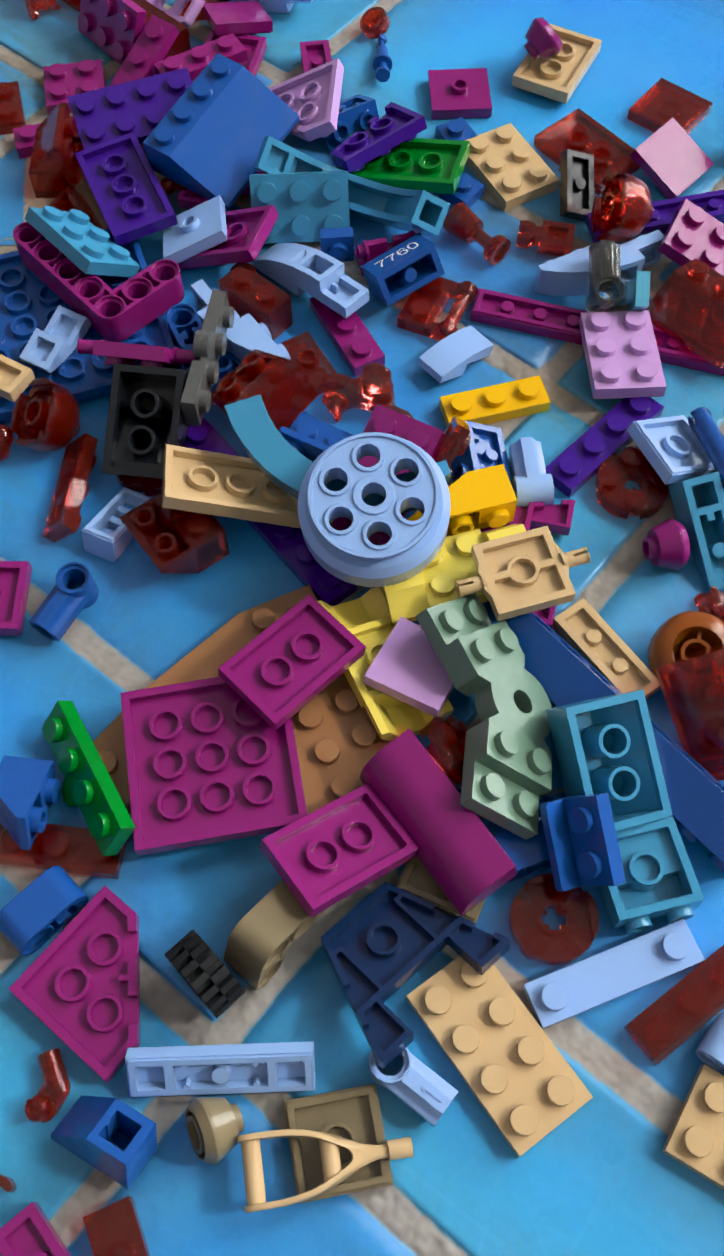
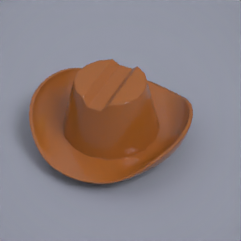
M700 611L683 612L668 619L657 629L649 643L648 662L653 674L669 688L687 696L704 698L723 694L724 622L714 615Z

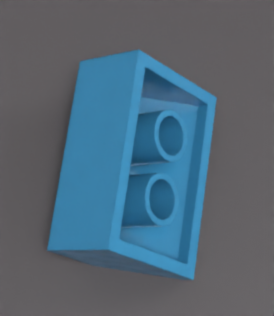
M644 689L546 709L566 797L608 793L616 831L673 816Z

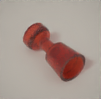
M460 202L453 206L445 217L444 230L468 244L474 241L484 248L483 255L488 263L491 265L500 263L510 249V240L503 235L491 237L483 231V221L465 203Z

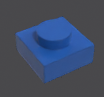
M463 117L438 125L435 129V137L441 140L465 141L477 136Z
M462 172L455 194H441L440 198L465 212L484 195L485 185Z
M353 227L320 229L322 252L340 262L354 261Z

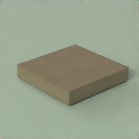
M376 1083L284 1101L287 1129L324 1132L362 1144H386ZM289 1138L296 1192L299 1195L324 1184L319 1140ZM339 1147L343 1170L351 1163L352 1155L347 1150ZM389 1158L379 1159L363 1166L332 1189L298 1204L394 1185Z

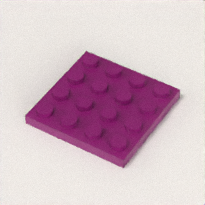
M221 677L120 693L131 815L136 827L133 831L134 848L138 856L274 833L307 815L292 717L275 731Z

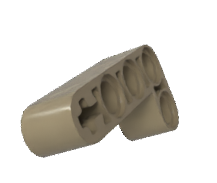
M281 880L234 927L228 938L224 961L256 991L260 990L282 965L287 949L327 909L310 918L284 881Z

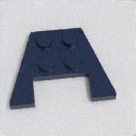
M384 882L321 936V944L372 1053L382 1069L414 1040L413 1032L384 1004L391 995L446 945H449L481 976L510 947V940L496 932L493 936L475 927V922L461 916L456 919L435 909V904L387 882Z

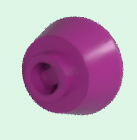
M543 17L533 19L525 35L527 43L524 47L534 60L538 57L545 60L559 54L562 48V41Z
M667 519L650 529L647 537H644L642 540L644 557L646 560H650L654 566L680 570L688 562L690 556V542L684 525L674 519Z

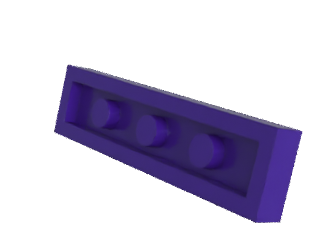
M651 397L622 399L545 467L546 474L551 473L554 486L570 498L633 441L626 431L633 421L659 418L664 406Z

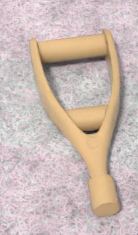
M304 1129L270 1130L240 1135L237 1138V1143H241L247 1206H244L243 1210L245 1213H254L294 1205L332 1189L371 1162L383 1158H389V1161L411 1158L414 1156L411 1137L386 1140V1144L370 1145L324 1132ZM277 1138L319 1140L324 1184L293 1197L266 1202L260 1141ZM339 1147L347 1150L352 1155L351 1163L343 1170Z

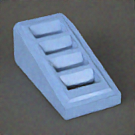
M123 487L81 530L84 549L105 560L115 562L124 552L155 506V499ZM126 504L136 509L133 511L123 506Z

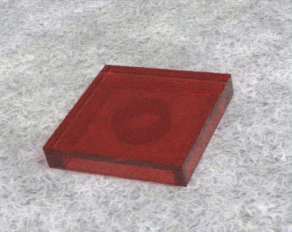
M661 78L629 109L627 119L655 133L671 118H674L689 134L710 113L713 103Z

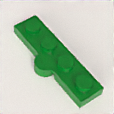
M57 701L50 715L45 720L42 731L58 762V767L65 777L62 785L64 802L70 807L79 806L89 827V832L92 838H94L102 856L118 855L136 827L73 702Z

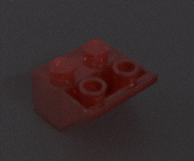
M60 102L36 129L29 167V177L36 198H74L75 186L80 184V169L74 153L82 151L83 146L81 142L76 140V120L74 116H70L66 102Z
M255 349L243 358L242 363L229 376L219 382L218 387L211 393V401L228 416L225 405L261 394L268 415L279 430L281 426L288 428L299 413H302L318 394L301 363Z
M162 492L120 517L121 522L161 574L200 573L230 554L226 532L213 515L162 508Z

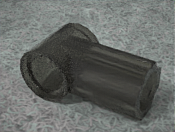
M602 240L598 243H592L589 247V293L586 296L585 303L589 312H612L623 298L625 292L624 284L621 281L620 245L614 241ZM599 292L607 293L611 300L603 299Z

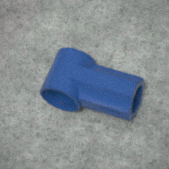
M69 562L63 565L56 574L55 587L29 620L30 625L43 636L52 641L56 640L59 642L82 609L92 606L99 596V589L89 569L79 562ZM84 582L80 588L71 590L76 583Z

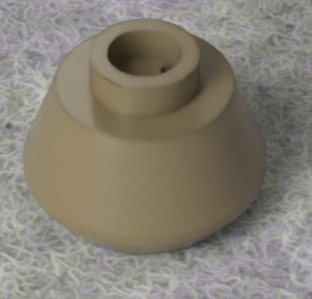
M196 1097L192 1099L185 1111L188 1136L193 1150L200 1161L215 1165L238 1144L237 1138L239 1133L244 1131V1121L240 1109L235 1103L229 1104L224 1097Z

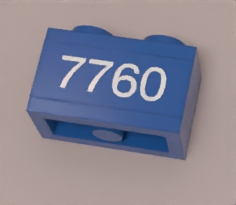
M419 234L414 235L361 266L372 295L386 306H390L445 274L435 244Z

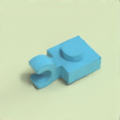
M636 271L630 277V281L625 282L624 290L616 292V306L621 307L622 305L629 304L628 311L646 310L649 307L651 271Z

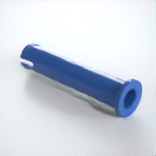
M700 407L690 413L693 417L688 416V423L696 433L716 472H719L724 491V436L715 423L710 410Z

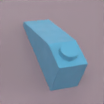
M714 472L668 486L676 519L684 525L688 533L691 554L709 592L724 588V491L719 472Z

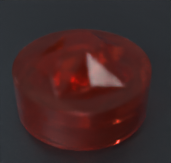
M382 7L368 9L360 20V28L369 39H377L380 34L384 35L390 25V19Z

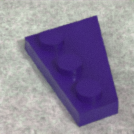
M393 102L389 103L385 107L386 114L380 119L378 116H374L367 122L369 128L365 132L353 133L330 152L334 165L349 173L363 169L367 162L376 157H383L389 154L391 149L400 143L415 139L418 133L427 128L425 117Z

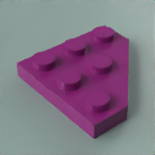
M104 885L14 982L9 990L107 1083L125 1064L127 1049L140 1047L141 1045L139 916Z

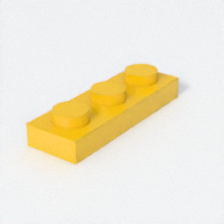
M540 375L441 396L439 399V407L449 433L455 432L464 420L486 425L549 411L551 403Z

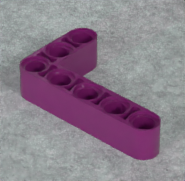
M28 222L17 225L13 230V238L23 264L76 313L87 317L92 323L91 327L108 341L121 342L167 312L170 307L179 304L185 296L180 268L173 260H158L112 290L97 275L85 274Z

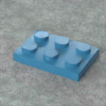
M348 171L249 175L251 208L274 205L279 214L264 244L321 242L320 229L350 227Z
M45 206L44 209L28 208L25 220L85 274L133 277L138 273L140 265L130 257V252L110 240V235L103 229L93 225L89 221V216L84 212L76 209H71L70 212L60 211L51 206Z

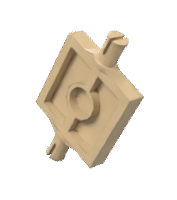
M548 525L472 545L471 555L477 568V576L455 581L456 592H458V596L461 598L462 596L482 591L483 595L489 600L497 621L574 601L576 595L569 578V568L590 563V553L587 552V547L564 553L554 542Z

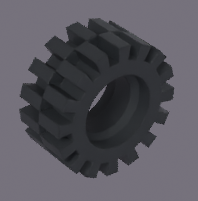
M191 930L164 954L216 1018L223 1014L245 993L227 967L194 930Z

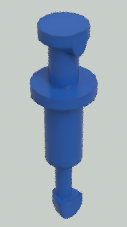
M380 34L378 37L379 46L376 48V56L373 59L376 79L380 82L389 80L392 68L391 57L388 55V49L384 45L387 42V38L383 34Z

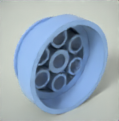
M367 432L347 437L333 444L312 463L300 486L298 517L302 535L310 553L330 574L354 585L384 587L395 585L414 577L436 557L444 543L448 530L451 501L449 488L441 469L422 448L399 436L382 432ZM365 456H373L379 461L372 467H364L358 463ZM402 470H409L415 473L417 477L412 481L404 482L399 480L396 474ZM334 479L343 480L347 484L340 491H331L326 488V485ZM373 493L379 494L385 499L377 506L367 505L363 501L367 495ZM407 508H416L423 516L418 520L409 521L403 518L401 513ZM339 517H345L352 521L348 529L341 531L332 528L330 525ZM375 532H384L391 538L389 542L380 546L374 545L368 540L370 535Z

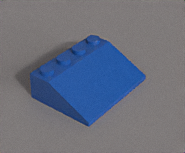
M217 53L144 140L143 145L148 161L155 172L208 200L220 195L225 204V209L229 210L249 185V175L259 172L254 169V165L264 137L271 136L283 142L300 119L295 111L243 65Z

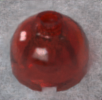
M611 172L600 184V186L605 187L602 196H595L591 213V228L593 233L600 232V236L597 237L600 241L610 243L627 242L638 236L651 221L654 211L652 198L648 186L639 178L628 173Z
M40 377L28 384L34 387L28 395L21 393L12 412L11 432L18 435V439H14L17 444L38 452L49 453L61 450L77 436L80 430V409L78 402L67 388L50 379Z

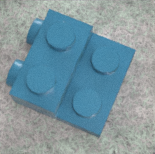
M674 817L616 831L626 882L615 886H599L613 929L625 927L627 934H633L651 928L653 926L651 923L652 919L666 916L669 923H674L682 919L692 918L694 916L692 909H696L705 899Z

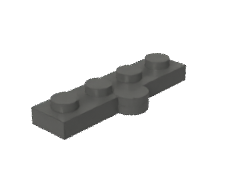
M212 291L202 328L197 330L194 335L193 355L198 360H192L180 401L186 425L200 427L204 412L208 413L211 407L210 389L212 384H216L219 378L220 355L224 356L226 353L227 328H232L234 323V308L229 307L227 291Z

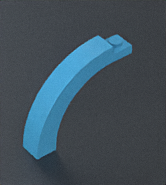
M271 136L264 137L254 165V169L264 174L343 171L310 157ZM348 173L349 214L407 232L414 230L415 233L420 232L421 235H439L450 203L425 190L393 187Z
M261 394L225 405L224 407L235 434L254 464L278 487L298 499L303 478L313 461L298 452L284 439L268 415ZM443 460L437 462V465L441 469L448 485L451 472L447 461ZM412 471L396 475L399 480L404 482L412 481L417 477ZM334 479L326 485V488L331 491H340L347 484L343 480ZM376 493L369 494L363 499L370 506L380 505L385 500ZM407 508L401 514L416 511L418 509Z

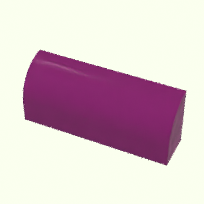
M410 728L383 747L365 765L360 774V781L363 785L368 783L420 847L416 857L461 917L517 875L516 865L479 817L471 810L460 805L461 794Z

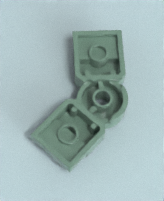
M475 593L427 608L418 614L416 618L455 689L468 697L475 693V706L481 723L466 731L460 805L525 840L538 834L539 796L551 791L552 753L544 740L551 732L546 709L552 708L548 695L540 682L529 671L524 669L525 654L518 643L515 633L509 628L505 620L492 624L487 615L486 608L479 601Z

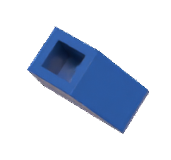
M4 755L0 763V822L21 850H30L37 834H41L45 830L47 813L51 805L56 804L59 800L61 781L55 777L54 761Z
M81 1095L51 1133L52 1140L126 1189L130 1188L157 1149L156 1123L121 1100L111 1097Z

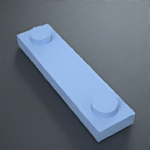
M682 919L524 984L522 988L538 1024L542 1029H546L699 965L705 959L688 925Z
M314 1041L128 1048L125 1056L129 1097L315 1091L316 1086Z

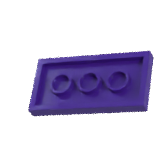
M187 67L68 96V103L83 149L131 132L135 133L140 145H142L144 140L192 84Z
M134 132L74 153L116 245L121 246L178 224L176 214Z

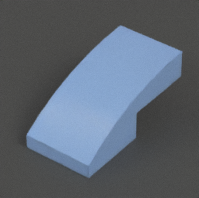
M58 305L44 331L38 328L35 329L19 358L51 373L75 350L78 340L83 339L92 323L87 317Z
M470 325L436 343L419 357L417 363L439 383H443L463 375L467 364L490 356L494 344Z

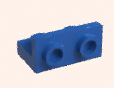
M357 94L340 102L337 131L324 137L327 150L333 151L350 134L361 131L365 132L369 128L367 122L374 116L379 117L375 99Z
M301 412L290 428L281 426L278 430L293 448L313 462L333 444L353 436L348 432Z
M464 420L447 441V452L451 461L453 483L466 472L504 464L513 488L501 428Z
M608 793L567 796L540 804V813L555 889L557 891H568L580 886H615L626 882Z

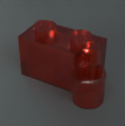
M237 263L231 267L230 272L218 281L219 291H227L229 307H233L240 318L250 313L258 324L263 322L269 329L272 340H275L293 324L291 296L258 274L252 264Z

